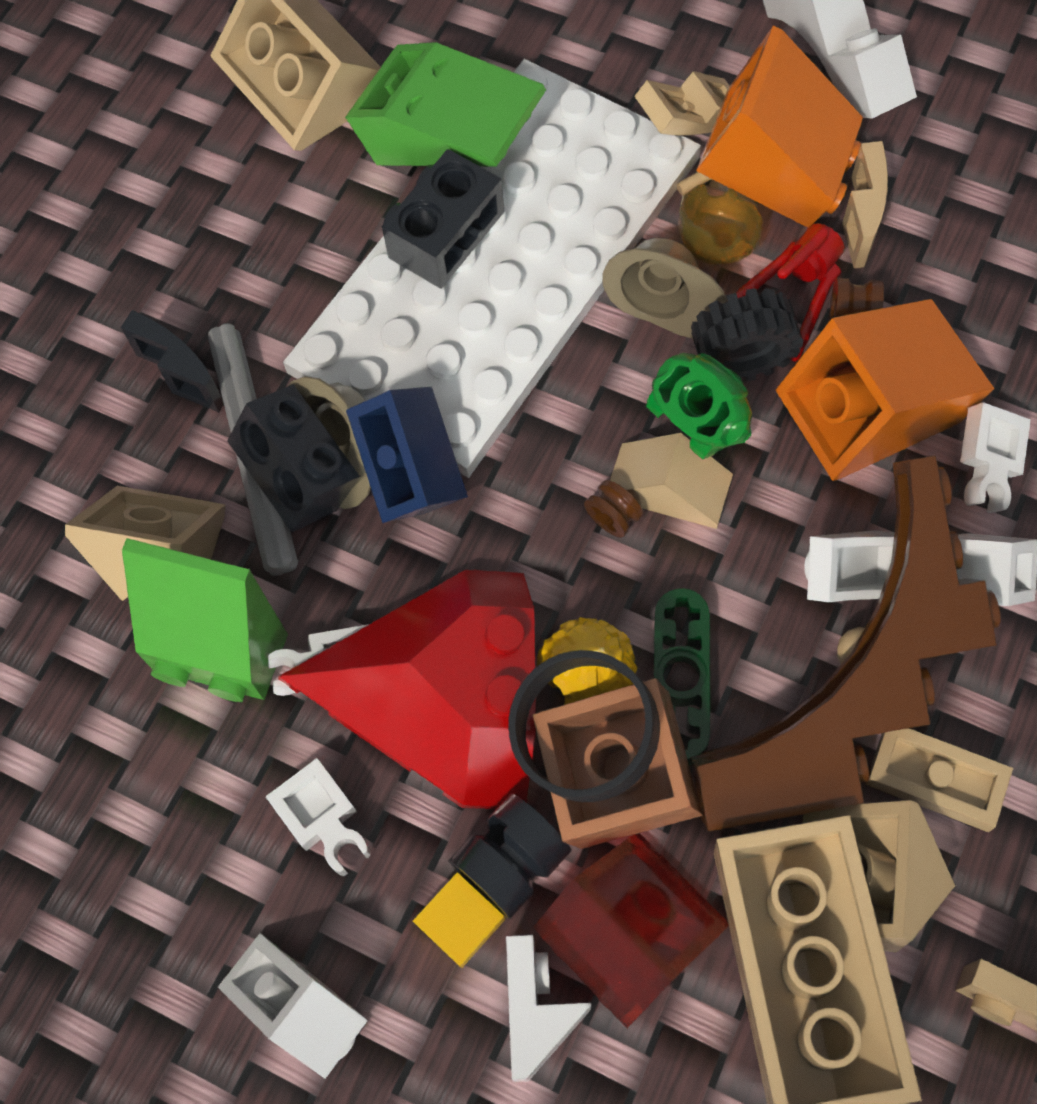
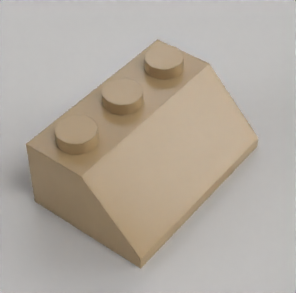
M237 0L211 54V58L293 150L297 151L304 150L346 123L347 119L345 116L381 68L318 0Z

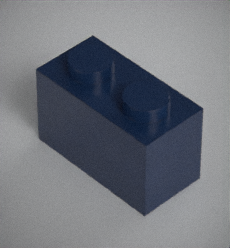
M432 386L389 390L346 410L382 523L423 515L468 498Z

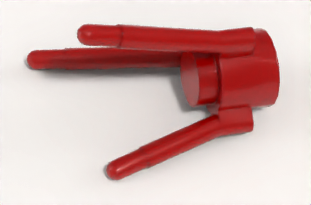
M812 224L797 242H791L780 256L736 291L738 298L743 297L746 294V290L760 288L776 274L780 279H785L792 273L795 277L805 282H812L815 279L820 281L799 329L803 340V347L799 348L800 353L796 358H790L792 361H798L801 358L829 290L836 277L838 278L842 273L836 262L844 253L843 240L836 231L824 224Z

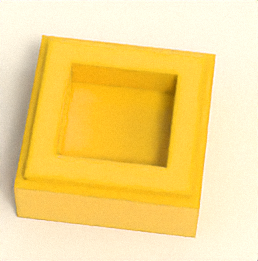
M457 872L418 914L413 922L462 969L506 919L502 913Z

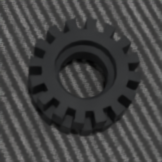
M756 288L748 289L745 296L739 298L736 292L726 296L728 302L722 304L716 300L709 304L710 312L701 310L696 316L697 321L692 322L691 333L697 355L702 353L713 357L726 368L736 372L740 377H746L747 381L756 380V374L762 372L765 376L775 373L774 367L776 365L784 368L790 364L789 358H796L800 353L799 348L803 347L802 336L790 298L787 299V295L783 292L775 294L774 289L765 288L760 295H758Z

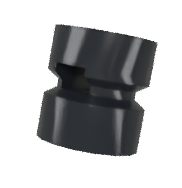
M513 793L509 794L486 819L488 832L485 835L472 834L448 860L451 866L507 919H511L533 895L532 880L535 876L548 878L572 851L570 846L562 841L558 831L542 815Z

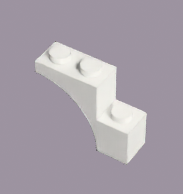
M763 0L768 18H775L787 23L808 42L824 65L833 85L863 118L872 119L917 97L901 34L879 35L877 29H871L863 0Z
M873 530L811 536L810 549L804 566L805 575L808 580L807 600L836 602L879 599L891 563L894 532ZM971 533L958 534L963 551V566L961 569H957L958 579L985 580L987 590L993 591L998 604L1001 606H1012L1035 601L1037 539Z

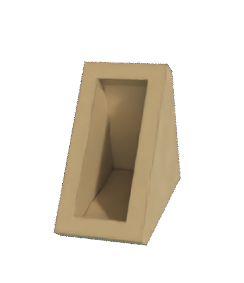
M682 433L633 441L621 445L610 481L626 489L643 509L717 529L733 476L729 470L712 457L702 460L690 449V439Z

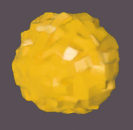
M579 617L576 620H568L561 624L559 630L544 641L543 647L539 649L537 654L536 667L544 661L565 652L588 650L610 655L627 665L634 673L637 671L629 637L608 622L593 618ZM583 666L561 673L548 682V684L552 688L559 687L565 697L564 705L631 686L633 682L623 674L609 668Z

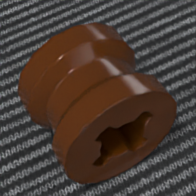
M836 277L831 294L829 321L834 317L883 308V282L880 280H870L865 285H855L848 278Z

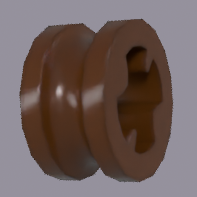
M605 480L598 486L599 496H589L584 502V507L590 517L602 529L615 537L622 538L629 532L627 523L629 521L634 523L639 521L643 516V511L637 500L626 489L613 481Z

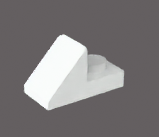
M533 935L506 936L512 1080L514 1082H528L590 1012L591 1003L538 1005V994H550L548 952L536 953Z

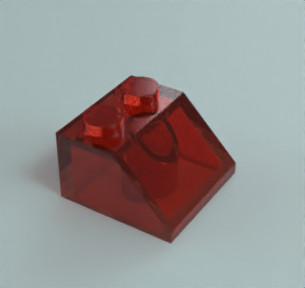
M641 833L630 836L573 878L533 928L551 946L555 954L564 960L589 987L600 1002L628 1029L729 927V923Z

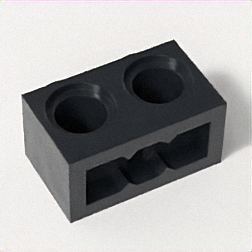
M447 149L434 165H428L421 172L416 186L403 202L393 205L386 214L381 227L388 258L442 289L505 212L502 179Z
M294 384L246 403L227 440L291 532H295L336 512L360 477Z

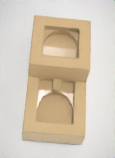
M693 71L681 87L647 80L637 92L635 98L660 134H705L712 131L730 86L724 78Z
M883 141L862 143L860 145L851 177L855 191H851L842 226L853 268L865 267L886 204L888 172Z

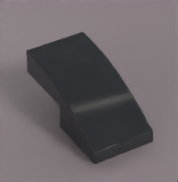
M131 310L120 328L135 354L157 364L172 393L219 413L224 406L223 400L212 377L196 354L167 328L149 317Z

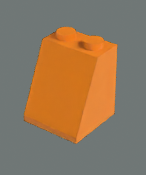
M773 25L728 88L696 171L809 228L824 212L832 214L844 197L847 184L841 181L844 172L851 167L858 155L861 142L857 141L856 137L863 117L783 30Z
M928 299L832 318L775 391L832 481H835L961 423L967 417L968 407L980 404L994 390V387L934 301Z

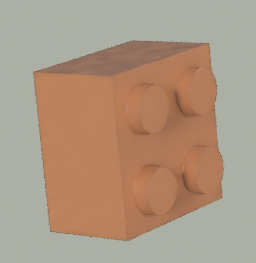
M656 678L643 682L655 701L660 721L659 742L649 768L628 790L603 801H572L551 792L563 842L583 849L703 816L670 694ZM635 685L532 714L548 781L556 786L567 789L594 788L616 778L633 761L644 736V706Z

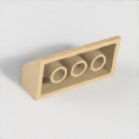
M850 815L717 839L714 858L767 1104H906L922 1101Z

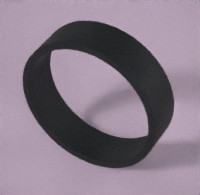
M578 650L565 652L544 661L525 678L512 701L508 731L511 748L517 762L535 783L568 800L596 802L623 793L644 775L657 750L660 721L658 710L650 691L627 665L601 652ZM600 666L615 670L633 682L644 706V736L635 758L616 778L594 788L567 789L550 783L534 765L526 741L527 718L536 696L553 678L577 667Z

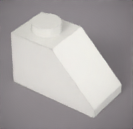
M260 933L218 986L271 1041L325 1079L337 1062L350 1051L356 1036L368 1021L339 995Z

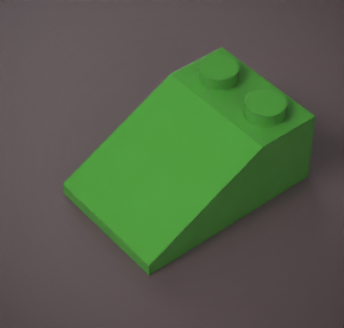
M126 538L122 548L135 650L152 669L151 676L167 684L185 687L188 680L209 685L207 690L210 693L234 702H243L245 695L265 700L276 667L269 668L268 655L276 650L283 649L288 633L250 569Z

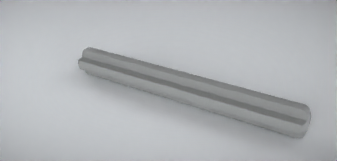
M223 323L220 327H214L209 330L208 341L230 432H232L246 403L257 398L241 334L235 329L233 324ZM236 454L263 568L272 576L291 572L296 569L298 560L290 529Z

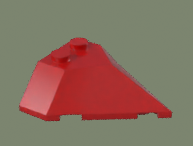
M464 570L278 676V680L288 685L290 689L296 693H303L329 711V716L409 772L411 770L415 771L444 791L442 795L461 808L496 809L511 793L527 803L530 777L523 771L514 756L508 731L509 713L515 694L525 678L535 669L534 605L524 573ZM536 698L530 708L526 724V741L531 759L536 733L532 715L536 714Z

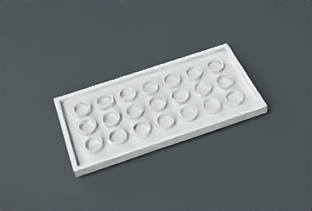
M526 59L521 62L514 73L542 83L546 88V92L533 110L530 119L523 125L510 145L506 156L499 162L497 167H482L502 179L505 211L442 289L389 259L383 236L283 361L286 372L296 379L308 376L320 378L328 384L341 383L358 391L366 401L389 390L432 386L459 471L468 478L603 293L602 273L608 260L620 251L636 247L677 190V183L685 179L700 157V144L681 135L660 134L651 120Z

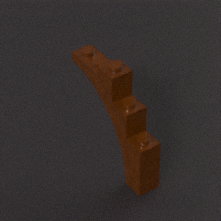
M936 455L893 463L897 515L891 563L876 609L849 656L820 690L782 720L737 743L690 757L694 785L703 814L700 818L708 831L864 803L861 783L869 782L868 763L861 744L853 745L852 738L929 725L930 720L927 706L934 704L935 693L930 673L926 667L920 668L919 659L997 645L994 628L1000 626L1001 617L995 594L992 590H987L985 580L958 579L957 569H961L963 566V551L956 532L949 531L945 506L951 504V484L946 470L943 467L938 468Z

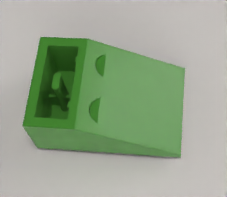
M437 42L398 44L345 118L376 165H434L443 153L449 149L480 167H497L499 162L506 156L510 145L523 125L530 119L533 110L546 92V88L540 82Z

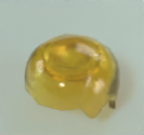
M700 184L682 196L678 230L683 245L692 252L694 258L698 261L715 265L740 262L751 255L759 246L763 218L756 206L738 197L734 189H728L720 196H712L707 192L706 186Z

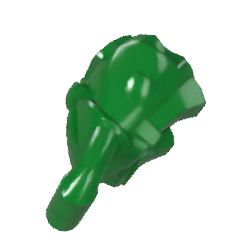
M685 352L670 357L659 368L656 379H653L652 392L647 399L646 407L657 418L665 414L674 425L691 437L690 449L702 460L715 455L723 448L745 443L752 434L751 420L753 413L746 398L749 393L741 377L736 372L726 368L722 363L707 354L694 355Z

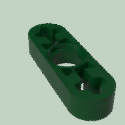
M678 588L665 593L659 599L655 608L653 679L656 678L669 692L675 716L676 707L688 706L686 717L687 731L691 734H698V739L689 740L687 750H685L689 766L691 765L690 757L706 752L710 739V611L708 604L700 594L690 589ZM676 607L687 608L688 617L698 618V620L689 622L687 646H675L676 623L674 620L665 619V617L674 616ZM663 644L668 645L671 648L663 649ZM698 645L700 647V650L694 649L692 647ZM676 662L688 663L696 669L699 675V682L691 690L676 691L666 684L663 676L665 669ZM698 703L700 705V710L694 707H690V705Z

